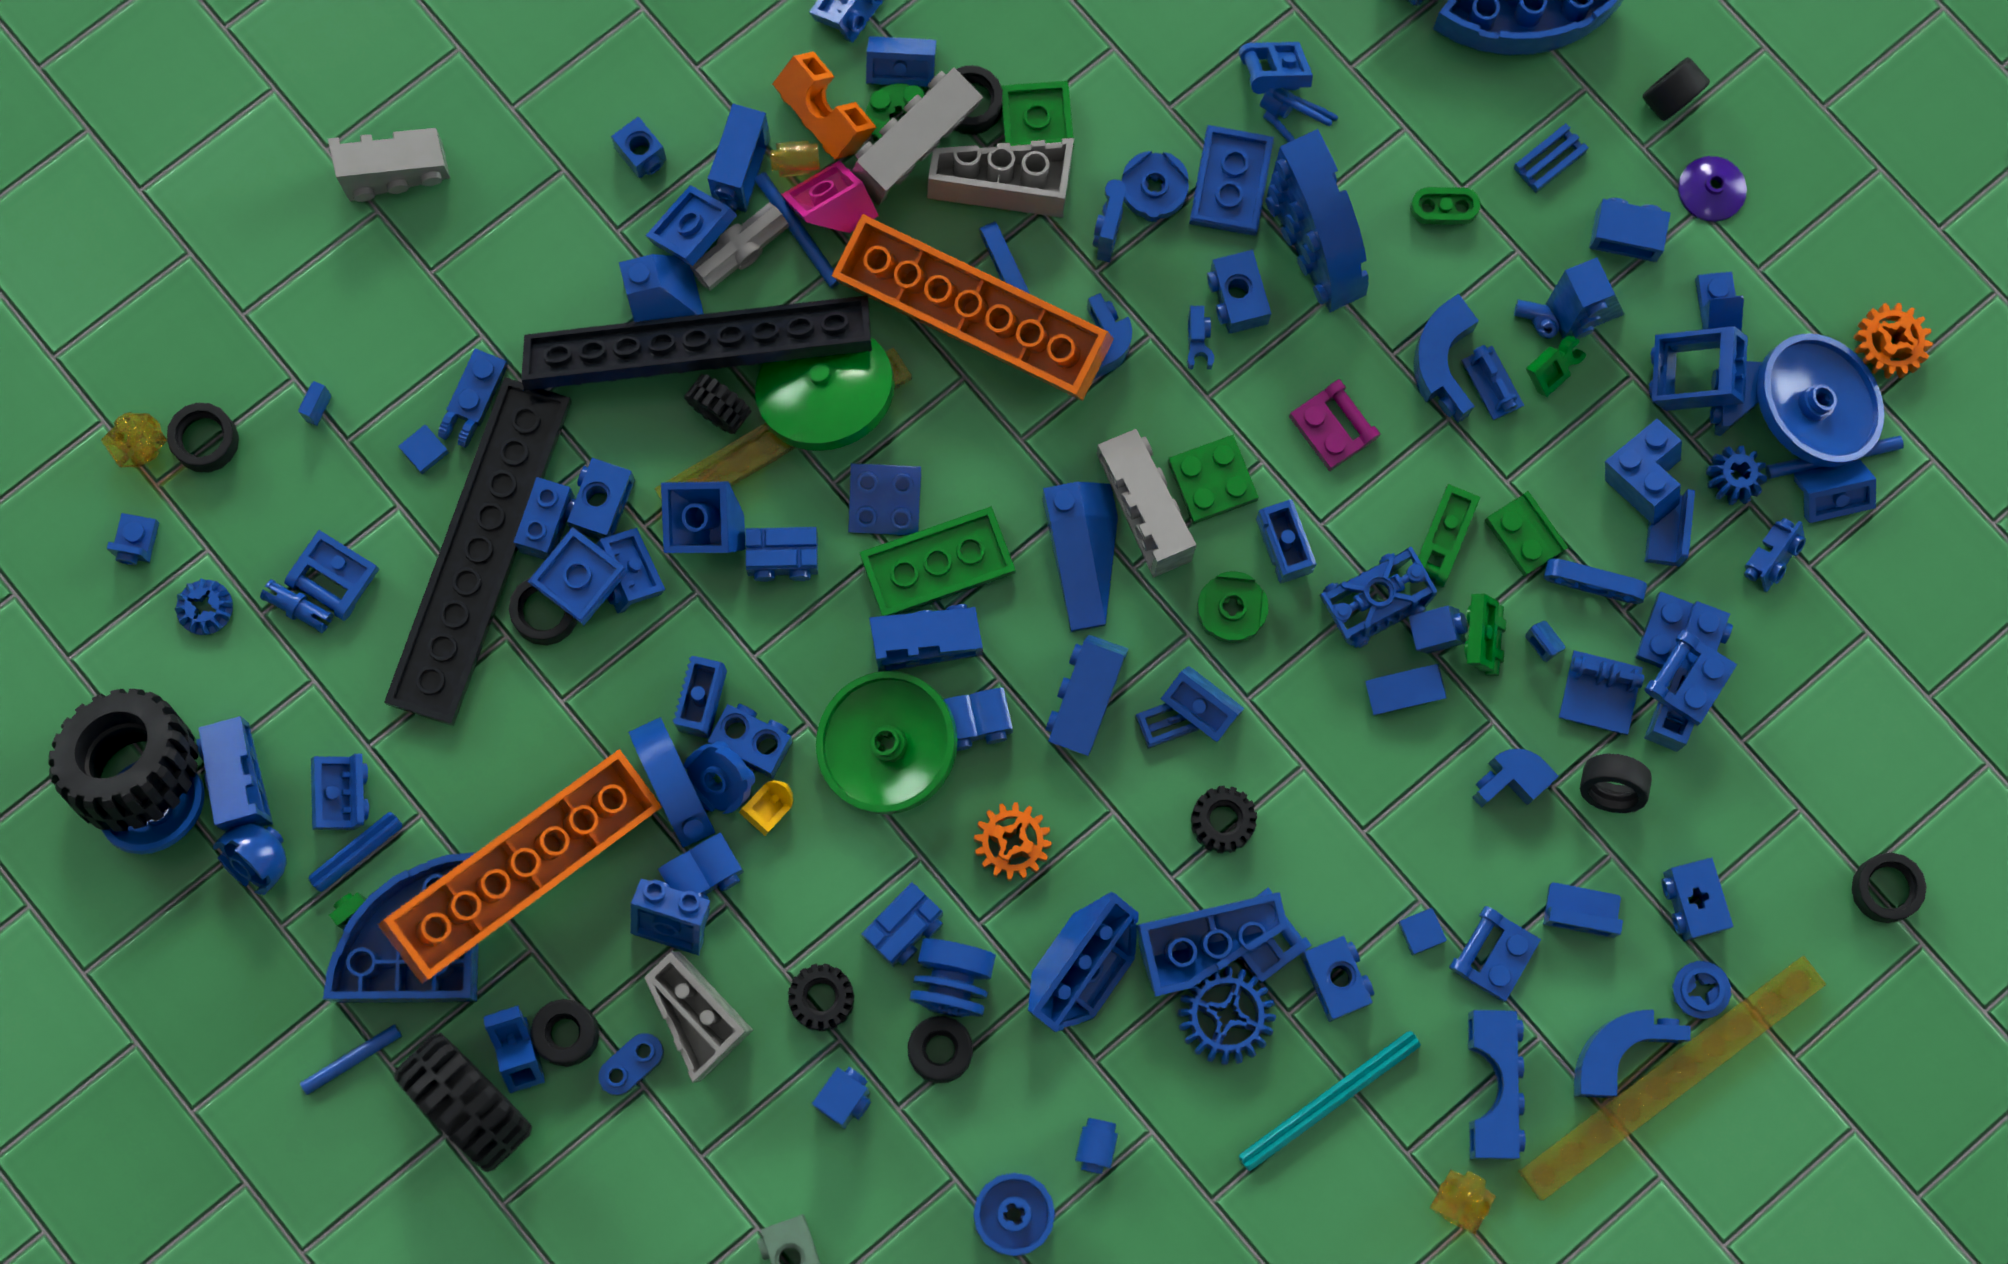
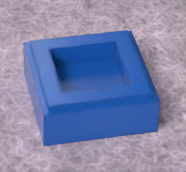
M313 381L298 409L304 420L315 426L318 425L332 396L325 385Z
M426 424L398 446L422 475L449 453Z
M1433 908L1398 922L1412 955L1447 941Z

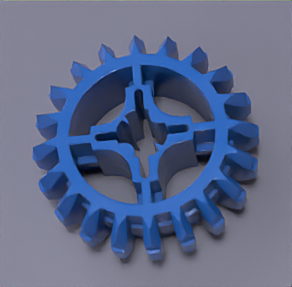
M1231 966L1225 967L1224 977H1220L1219 971L1211 975V981L1205 978L1200 982L1202 987L1199 988L1195 985L1188 990L1194 995L1193 998L1188 995H1182L1180 998L1183 1004L1189 1005V1009H1179L1177 1011L1179 1017H1188L1189 1022L1179 1025V1030L1186 1031L1191 1029L1193 1033L1184 1040L1185 1043L1191 1044L1197 1039L1200 1044L1195 1048L1194 1053L1199 1055L1203 1052L1204 1048L1209 1049L1210 1052L1207 1055L1208 1062H1213L1216 1053H1220L1222 1065L1228 1064L1229 1054H1233L1237 1064L1242 1063V1050L1250 1058L1256 1056L1252 1044L1254 1043L1262 1049L1267 1045L1265 1040L1259 1036L1260 1033L1266 1036L1273 1034V1029L1265 1026L1264 1022H1274L1276 1020V1015L1265 1014L1264 1009L1273 1007L1274 1001L1267 1000L1262 1002L1260 998L1269 991L1268 988L1262 987L1256 992L1253 987L1258 983L1259 978L1254 976L1250 979L1249 983L1244 982L1243 979L1246 976V970L1244 969L1238 972L1237 978H1232L1233 970ZM1222 986L1231 987L1226 1000L1222 1003L1201 1000L1202 996L1211 989ZM1241 992L1252 1002L1256 1021L1250 1019V1016L1245 1015L1239 1009L1238 1004ZM1231 999H1233L1231 1009L1234 1011L1232 1014L1236 1015V1021L1230 1020L1223 1027L1222 1032H1220L1222 1022L1219 1020L1221 1017L1217 1016V1010L1223 1011L1230 1004ZM1197 1010L1213 1020L1215 1028L1212 1040L1201 1030L1197 1019ZM1231 1028H1240L1242 1030L1245 1028L1252 1031L1251 1035L1241 1043L1234 1045L1222 1044L1227 1031Z

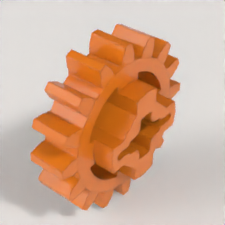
M1884 303L1878 311L1874 308L1871 309L1866 315L1867 318H1863L1857 326L1861 330L1854 335V339L1860 341L1861 344L1857 346L1855 353L1865 354L1866 357L1862 361L1864 364L1871 362L1874 365L1872 368L1873 374L1882 369L1887 379L1895 371L1899 378H1903L1908 373V370L1914 373L1921 367L1919 363H1924L1928 359L1929 355L1925 351H1928L1933 346V342L1925 340V338L1932 331L1930 328L1922 329L1921 324L1924 322L1925 317L1922 316L1915 319L1913 317L1915 310L1913 307L1907 312H1903L1901 303H1897L1892 310H1890L1887 303ZM1885 321H1895V322L1889 324V323H1887V322H1885ZM1892 337L1895 339L1894 344L1891 342ZM1899 358L1901 361H1893L1890 359Z
M1014 802L1012 810L1007 811L1002 803L999 804V814L995 815L990 810L986 812L989 820L988 823L978 822L977 827L983 831V834L974 835V842L982 844V847L976 849L975 854L976 856L985 855L986 859L982 863L984 869L991 865L995 867L994 877L997 878L1003 871L1006 872L1007 881L1012 880L1014 873H1019L1021 879L1024 880L1026 879L1027 869L1030 868L1035 873L1039 872L1037 860L1042 862L1048 860V856L1042 852V849L1051 848L1052 842L1043 839L1044 836L1050 833V828H1040L1039 825L1044 817L1042 814L1035 818L1031 817V806H1028L1022 812L1019 811L1018 802ZM1016 819L1012 825L1005 827L997 825L1003 820ZM1028 826L1035 832L1037 846L1028 840L1026 834ZM1020 828L1019 843L1021 847L1014 845L1012 850L1010 849L1007 855H1005L1007 841L1004 837L1011 838ZM989 838L998 844L1000 851L997 858L994 857L989 848ZM1023 856L1028 859L1021 864H1009L1012 859Z

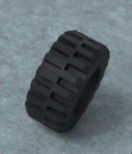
M134 688L129 689L128 693L124 689L110 691V695L107 696L99 694L93 697V701L88 705L81 704L75 709L77 713L71 719L67 717L61 724L63 730L60 734L56 733L51 745L55 750L49 753L50 779L56 786L55 789L85 822L92 823L96 828L102 830H109L111 828L113 831H128L129 826H132L133 829H139L147 826L146 822L152 819L157 822L165 817L163 813L170 807L174 809L181 802L179 797L182 793L187 794L192 785L190 777H195L198 763L195 760L199 756L198 746L195 744V737L188 726L167 701H163L159 695ZM147 741L143 754L131 768L117 776L101 778L104 767L115 753L130 744Z
M442 1033L432 1034L395 1070L394 1080L402 1090L465 1155L485 1172L495 1170L530 1136L532 1125Z

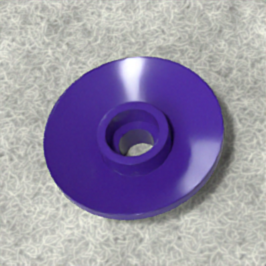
M1705 156L1694 160L1684 169L1679 179L1678 193L1683 206L1693 216L1704 221L1718 222L1732 217L1740 210L1746 198L1747 186L1743 174L1732 162L1721 157ZM1710 181H1717L1721 185V188H1713L1710 185Z

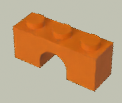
M814 51L795 55L772 83L773 86L780 93L782 100L792 107L801 118L802 124L815 135L825 152L831 155L834 160L855 155L876 129L875 124L856 102L836 106L832 109L826 99V90L835 76Z

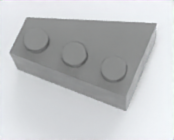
M680 951L669 952L644 977L663 1019L666 1020L674 1037L673 1041L676 1048L680 1051L685 1061L692 1083L702 1081L753 1031L746 1021Z

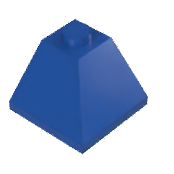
M657 254L619 262L634 322L704 314L694 273L687 263L675 256Z
M729 481L661 483L664 553H730L746 550L744 513Z

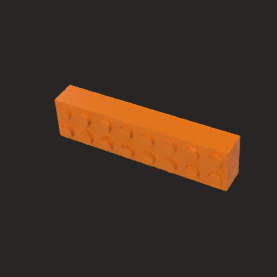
M862 214L832 274V277L842 285L863 295H868L869 298L1081 401L1084 400L1114 340L1108 331Z
M619 749L390 914L378 926L422 984L662 808V806Z

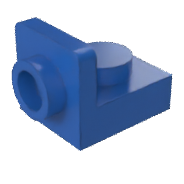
M121 513L114 543L108 542L107 550L116 557V561L123 564L137 565L138 561L150 563L159 522L152 518Z

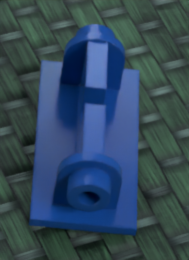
M1482 345L1473 351V355L1461 360L1492 420L1524 406L1493 346L1487 348L1486 345Z
M1782 518L1780 522L1776 521L1762 541L1763 545L1772 549L1771 552L1758 547L1746 563L1744 575L1751 581H1756L1758 578L1761 579L1765 592L1770 589L1773 583L1777 584L1780 582L1786 572L1788 561L1793 555L1797 556L1802 551L1806 538L1801 521H1798L1795 527L1786 518Z

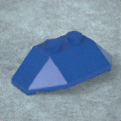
M1113 892L1073 913L1032 971L1028 1011L1054 1032L1093 1019L1135 960L1136 923H1138L1139 913Z

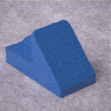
M1732 271L1698 275L1695 278L1703 329L1735 326L1742 332L1743 296H1736Z

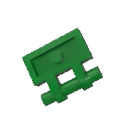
M1485 593L1471 594V605L1467 609L1469 636L1464 646L1467 664L1480 671H1485L1487 676H1499L1500 663L1504 662L1505 652L1501 649L1502 632L1506 631L1507 622L1503 618L1504 606L1499 605V601Z

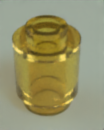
M809 140L776 143L777 150H770L772 171H779V177L812 175L811 171H820L817 143L809 144Z

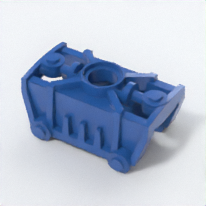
M1412 547L1407 548L1396 556L1394 553L1384 555L1379 561L1380 565L1374 566L1347 582L1344 581L1340 584L1331 583L1319 595L1338 629L1341 631L1344 640L1350 646L1354 645L1355 648H1362L1368 644L1371 636L1411 615L1425 612V607L1436 596L1437 590ZM1412 559L1413 564L1408 568L1404 576L1400 577L1398 574H1395L1388 578L1389 574L1400 569ZM1424 581L1427 585V588L1412 596L1399 593L1405 589L1404 584L1407 582L1419 583ZM1375 584L1384 585L1389 592L1388 599L1383 602H1376L1370 597V587ZM1354 592L1359 593L1353 596L1354 602L1349 605L1346 603L1334 604ZM1370 608L1365 621L1348 630L1346 629L1344 623L1349 619L1352 611L1358 609L1360 612H1363Z

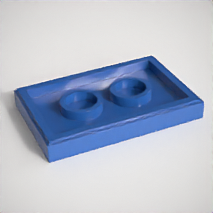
M1207 125L1189 224L1253 236L1257 235L1274 141L1273 136Z

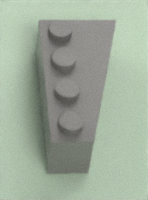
M952 68L947 74L943 71L939 72L928 84L931 90L924 97H921L919 94L913 97L903 108L907 113L899 121L893 117L879 131L882 137L874 145L868 141L855 154L858 160L852 173L863 182L869 196L878 205L887 198L889 189L895 183L900 185L916 167L915 163L918 160H925L933 152V148L940 144L939 140L942 137H948L980 104L983 96L955 68Z
M1074 138L1062 139V142L1045 143V140L1031 141L1030 145L1010 146V143H998L996 147L979 148L978 145L933 148L928 176L927 198L1063 218Z
M1134 429L1098 444L1096 454L1153 578L1191 562L1196 549V543L1182 518L1176 500L1172 499L1167 489V481L1161 468H1156L1151 458L1153 452L1145 436L1141 438L1137 429Z

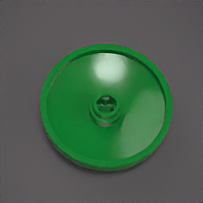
M871 337L872 351L763 363L756 380L755 397L765 425L778 439L786 444L812 451L841 448L866 436L884 418L894 396V373L884 349Z
M896 671L870 673L844 686L827 705L821 717L816 735L818 764L829 787L850 805L875 814L905 812L930 799L948 778L957 753L958 738L953 714L943 697L921 679Z

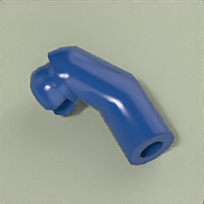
M1517 300L1514 316L1530 319L1541 337L1550 339L1558 333L1559 323L1548 306Z

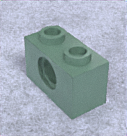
M802 1214L760 1229L763 1237L757 1239V1243L764 1261L770 1259L772 1264H782V1253L788 1248H795L801 1255L800 1264H821L805 1215Z

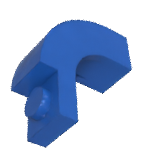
M1459 294L1446 301L1432 314L1420 335L1414 353V375L1423 399L1427 403L1438 396L1440 398L1438 402L1442 411L1448 417L1453 416L1457 423L1470 415L1474 405L1449 370L1448 351L1455 343L1472 333L1479 322Z
M661 717L629 731L628 733L682 847L684 848L715 833Z
M1654 1010L1634 1011L1604 1024L1588 1039L1578 1057L1574 1073V1097H1616L1619 1062L1629 1047L1637 1042L1690 1041V1026L1679 1025V1019L1659 1018L1657 1019V1024H1654Z

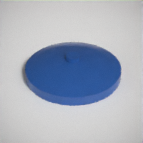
M1799 334L1784 340L1774 347L1761 363L1757 377L1759 406L1769 429L1791 453L1814 465L1841 467L1858 460L1875 446L1880 438L1884 424L1882 395L1867 365L1850 348L1824 335Z

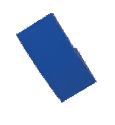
M1439 664L1365 681L1373 715L1415 707L1447 698Z

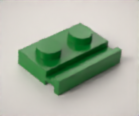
M1529 491L1485 519L1491 531L1524 577L1545 565L1548 559H1554L1569 548Z

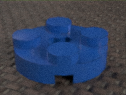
M1147 151L1136 155L1125 166L1121 180L1126 187L1124 202L1127 207L1136 215L1144 217V219L1150 222H1156L1178 212L1184 205L1189 190V178L1185 166L1174 155L1166 152L1160 154ZM1160 179L1163 182L1161 191L1151 192L1148 190L1149 184L1147 180L1158 181Z
M716 741L713 744L702 745L691 753L684 763L685 770L687 769V774L704 809L711 812L718 809L724 811L722 814H729L738 809L749 798L751 786L755 783V775L751 769L747 768L740 756L730 749L727 743ZM715 774L721 778V782H715L713 779Z

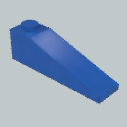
M1073 482L1043 488L1042 500L1071 632L1105 626L1118 521L1111 484Z
M1280 892L1136 925L1142 961L1155 996L1194 987L1208 976L1221 970L1237 958L1288 928Z

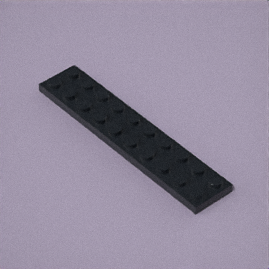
M868 295L524 335L521 381L525 391L872 351Z
M504 377L384 703L386 705L454 726L518 551L514 544V539L536 477L542 479L545 477L572 402L570 397L545 389L524 391L522 382Z

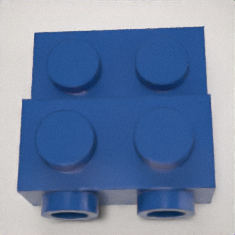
M1660 591L1655 599L1635 658L1662 668L1677 645L1676 638L1681 630L1694 634L1701 642L1717 651L1719 644H1726L1733 628V624L1727 623L1730 613L1699 601L1693 604ZM1689 652L1680 667L1690 670L1697 656Z
M640 879L631 902V934L699 956L704 943V928L709 918L710 900L705 899L701 894L694 891L682 892L670 888L667 883L660 880L648 881Z

